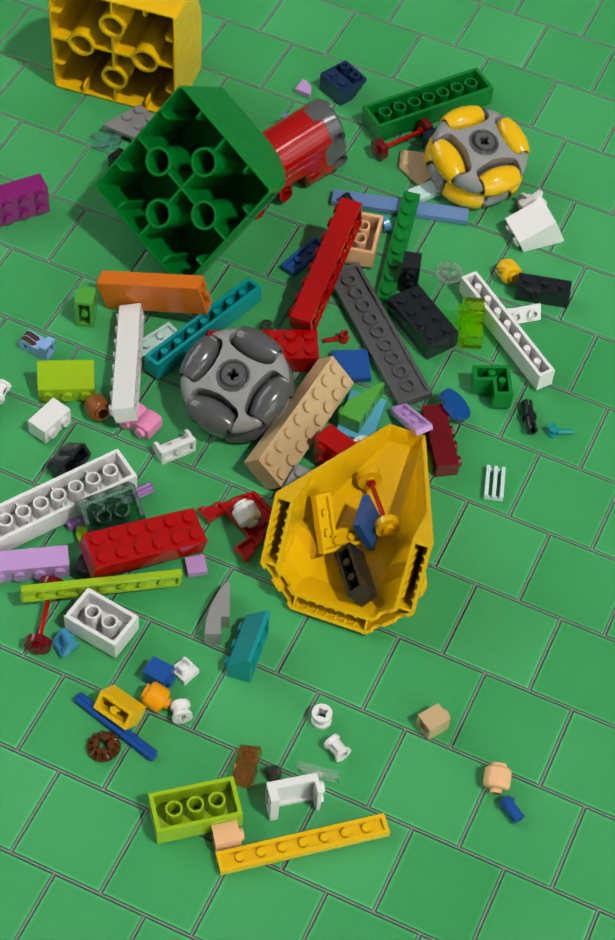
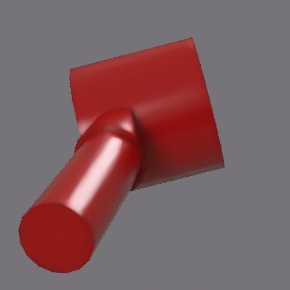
M342 330L339 336L324 338V343L339 341L341 344H347L350 338L348 336L349 331Z

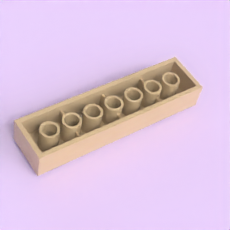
M333 356L316 361L294 392V397L289 399L290 402L273 421L244 462L267 490L283 486L295 465L302 459L315 440V437L320 433L354 384L353 380Z

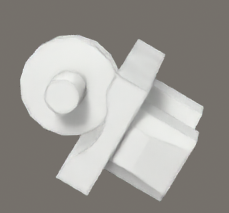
M539 189L532 195L530 193H520L517 201L519 210L541 199L543 191Z

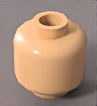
M491 762L484 769L483 786L489 789L490 794L502 795V791L510 789L512 771L507 768L505 763Z

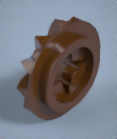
M101 730L98 733H93L88 738L87 752L92 759L98 762L111 761L120 752V740L118 735H114L112 731L106 732ZM99 741L107 743L108 750L104 747L99 748Z

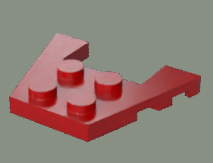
M255 491L232 497L231 500L226 502H215L209 507L201 506L197 508V513L208 524L225 514L247 537L246 540L234 547V552L245 563L248 562L266 538L272 508ZM245 498L253 500L261 512V517L258 520L259 524L251 529L240 527L232 515L233 506Z

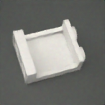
M318 773L266 782L265 804L269 820L278 819L279 807L306 801H313L315 810H320L321 803L324 802L323 793H325V786L323 780H319Z

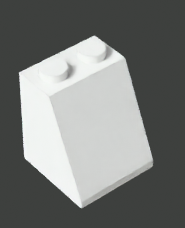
M542 198L505 218L508 224L505 226L508 233L515 236L512 239L516 247L520 246L523 252L564 241L554 217Z

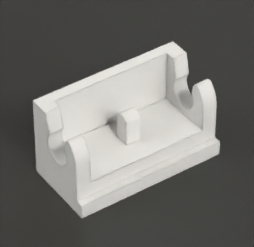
M189 429L184 430L185 434L162 445L157 441L153 443L152 450L162 465L196 451V439Z

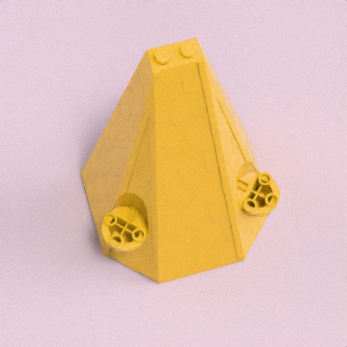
M388 424L276 492L260 564L264 569L267 568L273 577L271 580L279 592L282 591L288 600L286 603L290 609L365 635L372 633L374 629L381 626L386 627L393 624L402 617L414 615L418 600L427 588L426 570L434 545L425 435L420 434L416 436L408 429ZM376 467L380 470L382 482L375 488L385 515L392 514L397 516L401 527L393 536L385 538L378 536L372 551H367L363 543L355 545L364 552L378 594L376 598L362 607L348 597L334 552L324 555L318 554L310 495L331 491L335 528L351 525L354 523L363 495L370 496L379 512L371 489H361L356 480L358 472L362 469Z

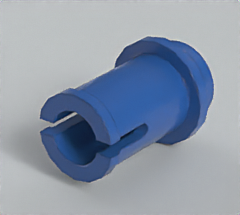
M507 795L499 801L500 808L504 809L513 821V824H516L525 815L515 804L514 797L511 798L510 795Z

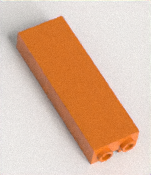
M102 270L100 277L96 281V286L99 288L101 298L107 309H119L120 305L141 303L143 311L207 315L212 303L210 293L206 291L207 284L204 276Z

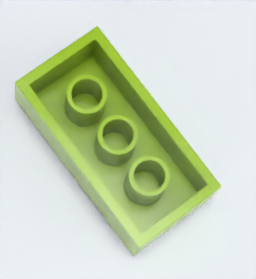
M234 776L148 793V805L157 844L211 833V825L237 820L238 827L243 826V812Z

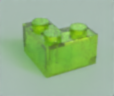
M463 297L462 304L458 305V315L460 316H456V327H459V330H457L459 332L457 340L459 341V348L481 349L485 298Z

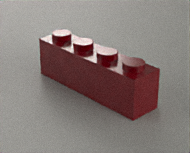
M442 404L422 406L421 415L431 422L433 430L425 432L424 435L426 436L435 477L458 475L462 461L461 456L457 455V441L453 440V426L449 425L450 415L444 410Z

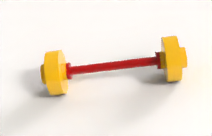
M366 467L358 472L356 480L361 489H371L381 515L374 523L375 532L379 537L393 536L400 530L401 525L397 516L392 514L385 515L375 488L382 482V475L378 468Z

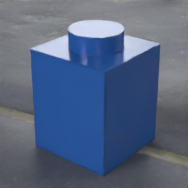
M153 656L142 671L143 682L152 684L156 681L170 688L176 680L175 667Z

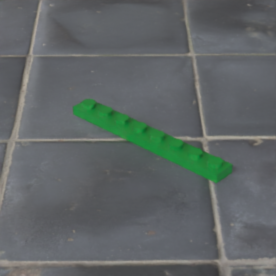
M408 191L403 192L377 290V296L383 303H388V298L396 294L402 271L404 251H407L421 194Z

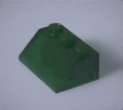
M129 481L74 501L79 520L86 533L146 519L135 484Z

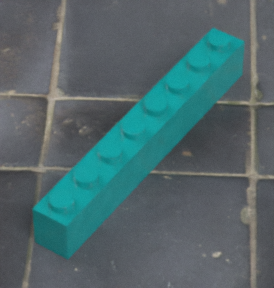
M249 277L213 303L207 315H197L144 355L145 370L157 380L183 361L186 353L197 340L204 335L207 336V330L225 329L261 301V286Z

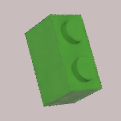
M78 286L74 301L76 326L94 328L98 312L96 287Z

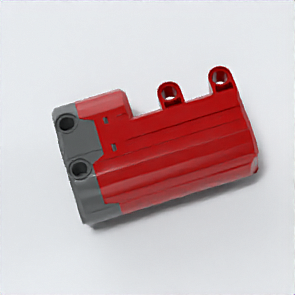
M313 99L262 131L275 148L285 169V185L276 195L282 202L291 198L293 194L292 184L297 181L302 186L309 187L344 165L348 159L346 155V134L344 133L341 121L332 105L322 99ZM265 208L255 219H259L260 217H262V215L265 212Z

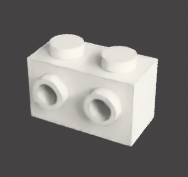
M52 398L28 420L29 433L46 444L51 439H54L60 430L70 424L71 410L55 398Z

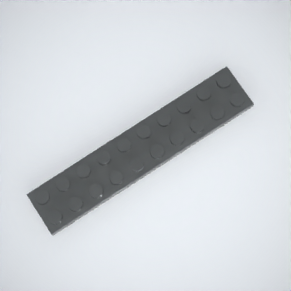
M359 262L344 266L333 290L365 349H368V354L396 405L404 403L409 405L431 398V389Z

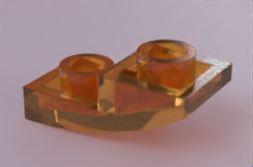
M241 744L232 775L237 786L253 787L257 776V765L262 754V747Z

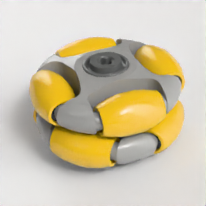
M475 105L461 106L449 111L440 119L439 125L426 145L424 165L428 169L432 182L438 190H442L441 195L447 200L461 207L480 209L481 205L489 207L498 204L505 199L511 198L516 193L527 167L530 148L524 132L511 118H505L504 115L496 111Z

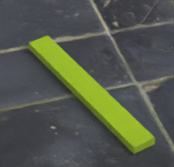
M181 569L20 585V602L80 597L87 588L101 595L176 587L181 585L183 574Z

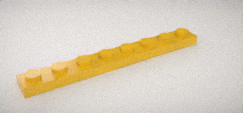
M382 813L217 851L215 856L220 875H225L390 836V830L385 814Z

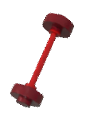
M424 117L417 121V131L386 144L383 139L376 138L371 141L372 154L377 160L381 161L388 157V147L418 134L423 139V133L433 129V125L428 118Z
M46 575L39 579L38 584L63 580L56 576ZM45 600L38 634H29L25 638L24 647L31 653L47 654L51 650L52 640L43 635L51 600Z

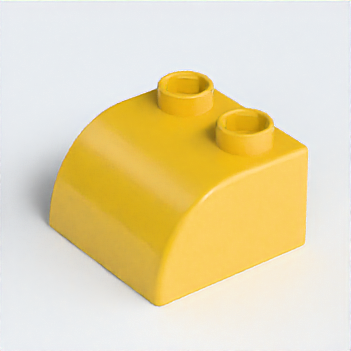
M48 0L54 83L57 87L132 107L140 104L146 110L156 113L179 86L193 85L202 66V12L198 0Z

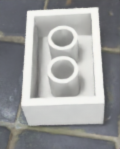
M90 588L84 591L64 616L65 628L69 632L114 658L120 654L139 630V617Z

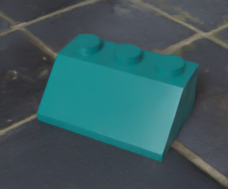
M265 610L246 615L244 622L239 623L237 629L238 638L233 639L231 645L232 654L226 657L224 667L227 668L228 677L248 683L251 682L269 633L270 611Z

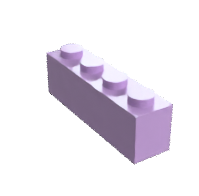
M68 545L0 551V584L9 581L39 580L42 576L46 575L58 578L70 576Z

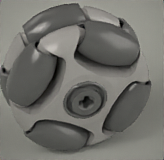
M242 326L240 329H224L210 336L204 335L197 340L186 353L179 372L182 376L181 390L184 406L192 422L197 423L203 430L215 437L226 438L227 443H248L261 439L273 421L290 402L289 399L294 397V376L290 364L282 354V347L268 334L247 326Z

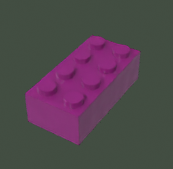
M40 173L0 185V227L50 212L48 186Z

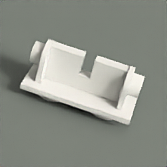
M541 303L506 308L518 324L541 320Z

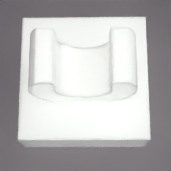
M183 657L173 666L175 667L176 679L184 686L199 674V669L187 657Z

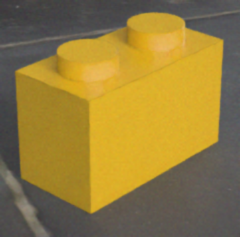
M116 685L102 689L93 708L124 730L138 725L147 708Z

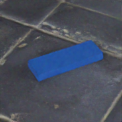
M314 236L280 265V269L294 278L310 262L314 261V254L316 248L321 246V240Z

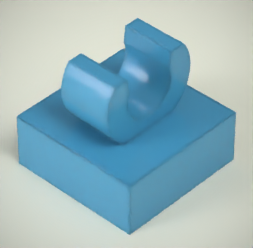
M61 628L52 641L61 658L68 657L70 652L76 650L80 644L74 641L75 634L70 633L67 628Z

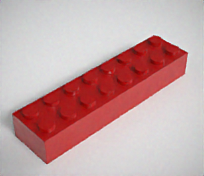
M341 197L340 202L335 204L334 216L328 220L327 232L322 234L321 246L316 248L314 262H310L308 267V276L303 278L301 292H297L295 297V306L290 308L288 317H290L289 326H291V330L317 329L362 224V203Z

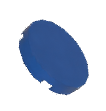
M446 388L440 393V401L443 399L444 403L442 405L448 415L457 421L460 419V422H464L470 417L469 406L459 393L451 388Z

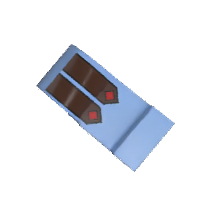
M27 330L18 341V345L22 350L42 360H49L56 351L54 338L49 336L44 338L31 330Z

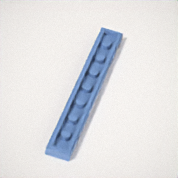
M338 189L333 190L331 205L333 206L340 202V197L344 193L349 192L354 201L362 203V210L398 215L402 200L400 198ZM419 201L415 218L467 225L469 209Z

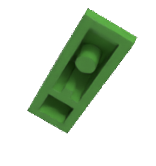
M380 382L349 399L344 406H341L337 413L339 417L338 425L359 433L383 396L385 383Z

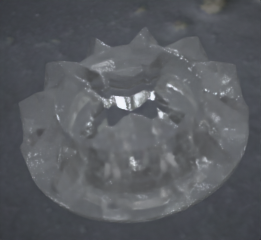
M451 260L449 262L443 261L436 268L437 278L444 283H457L464 275L462 266H459L458 262L452 263ZM448 269H451V275H449Z

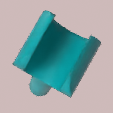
M554 423L549 424V430H546L551 438H556L559 434L574 433L573 429H558Z

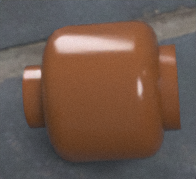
M93 394L86 399L84 409L92 420L97 422L103 421L110 415V403L105 396Z

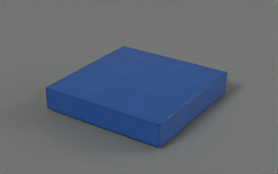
M368 349L331 350V356L337 360L353 382H371Z
M363 495L353 527L367 551H372L378 538L374 529V523L381 516L370 496Z

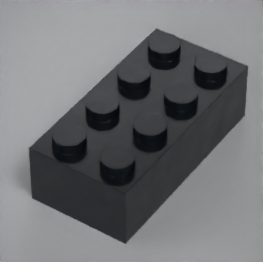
M419 284L388 298V314L426 360L457 346L459 332Z

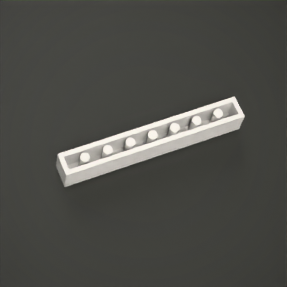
M475 271L462 276L459 292L533 387L539 390L552 384L555 369L478 272Z
M141 303L120 305L119 313H116L118 326H115L117 338L114 339L116 351L113 352L115 364L112 365L114 377L111 378L113 391H110L112 404L109 405L110 416L114 417L115 423L138 421L145 319Z

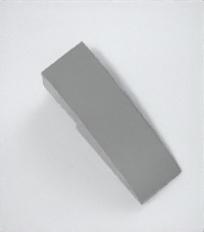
M226 582L222 586L208 611L204 644L221 645V627H229L230 582Z

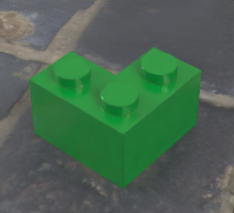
M473 365L470 377L472 393H490L492 408H510L513 398L510 365Z

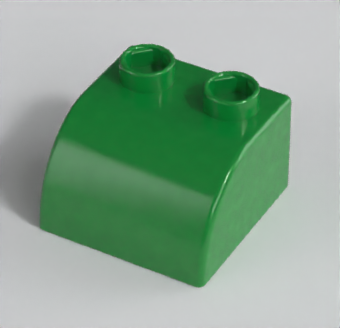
M181 85L172 93L97 181L96 189L167 274L203 276L282 190L285 185L286 174L283 163L275 148L224 88Z

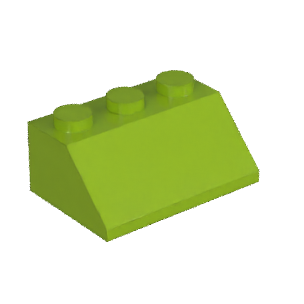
M94 360L37 361L39 402H49L52 398L64 402L86 401L89 396L95 394Z

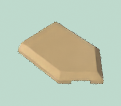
M401 150L399 169L417 186L430 181L428 169L424 165V152Z

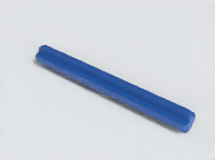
M82 692L76 695L74 699L77 705L114 734L118 735V737L146 759L153 761L157 757V750L130 729L124 730L93 708L95 702Z

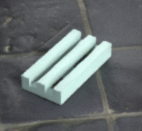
M487 465L483 499L503 502L506 467L500 469L498 466L492 468L491 465ZM490 473H494L492 495H488ZM501 474L499 496H496L497 476Z

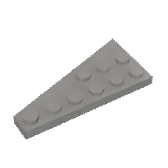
M139 104L104 123L102 130L107 132L109 130L114 131L117 136H126L131 138L132 141L154 115Z

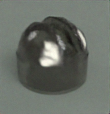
M263 319L259 324V330H273L274 327L269 319Z
M269 765L263 770L269 782L281 778L282 770L278 765Z

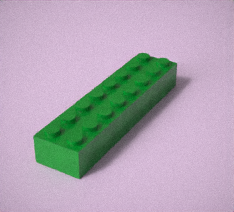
M476 67L363 105L361 120L375 139H386L417 128V121L424 117L433 123L455 108L468 105L482 106L491 103L494 88Z

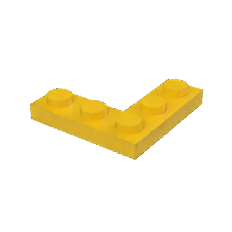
M331 491L310 495L318 554L324 555L337 551L348 542L353 545L362 543L353 524L335 528Z

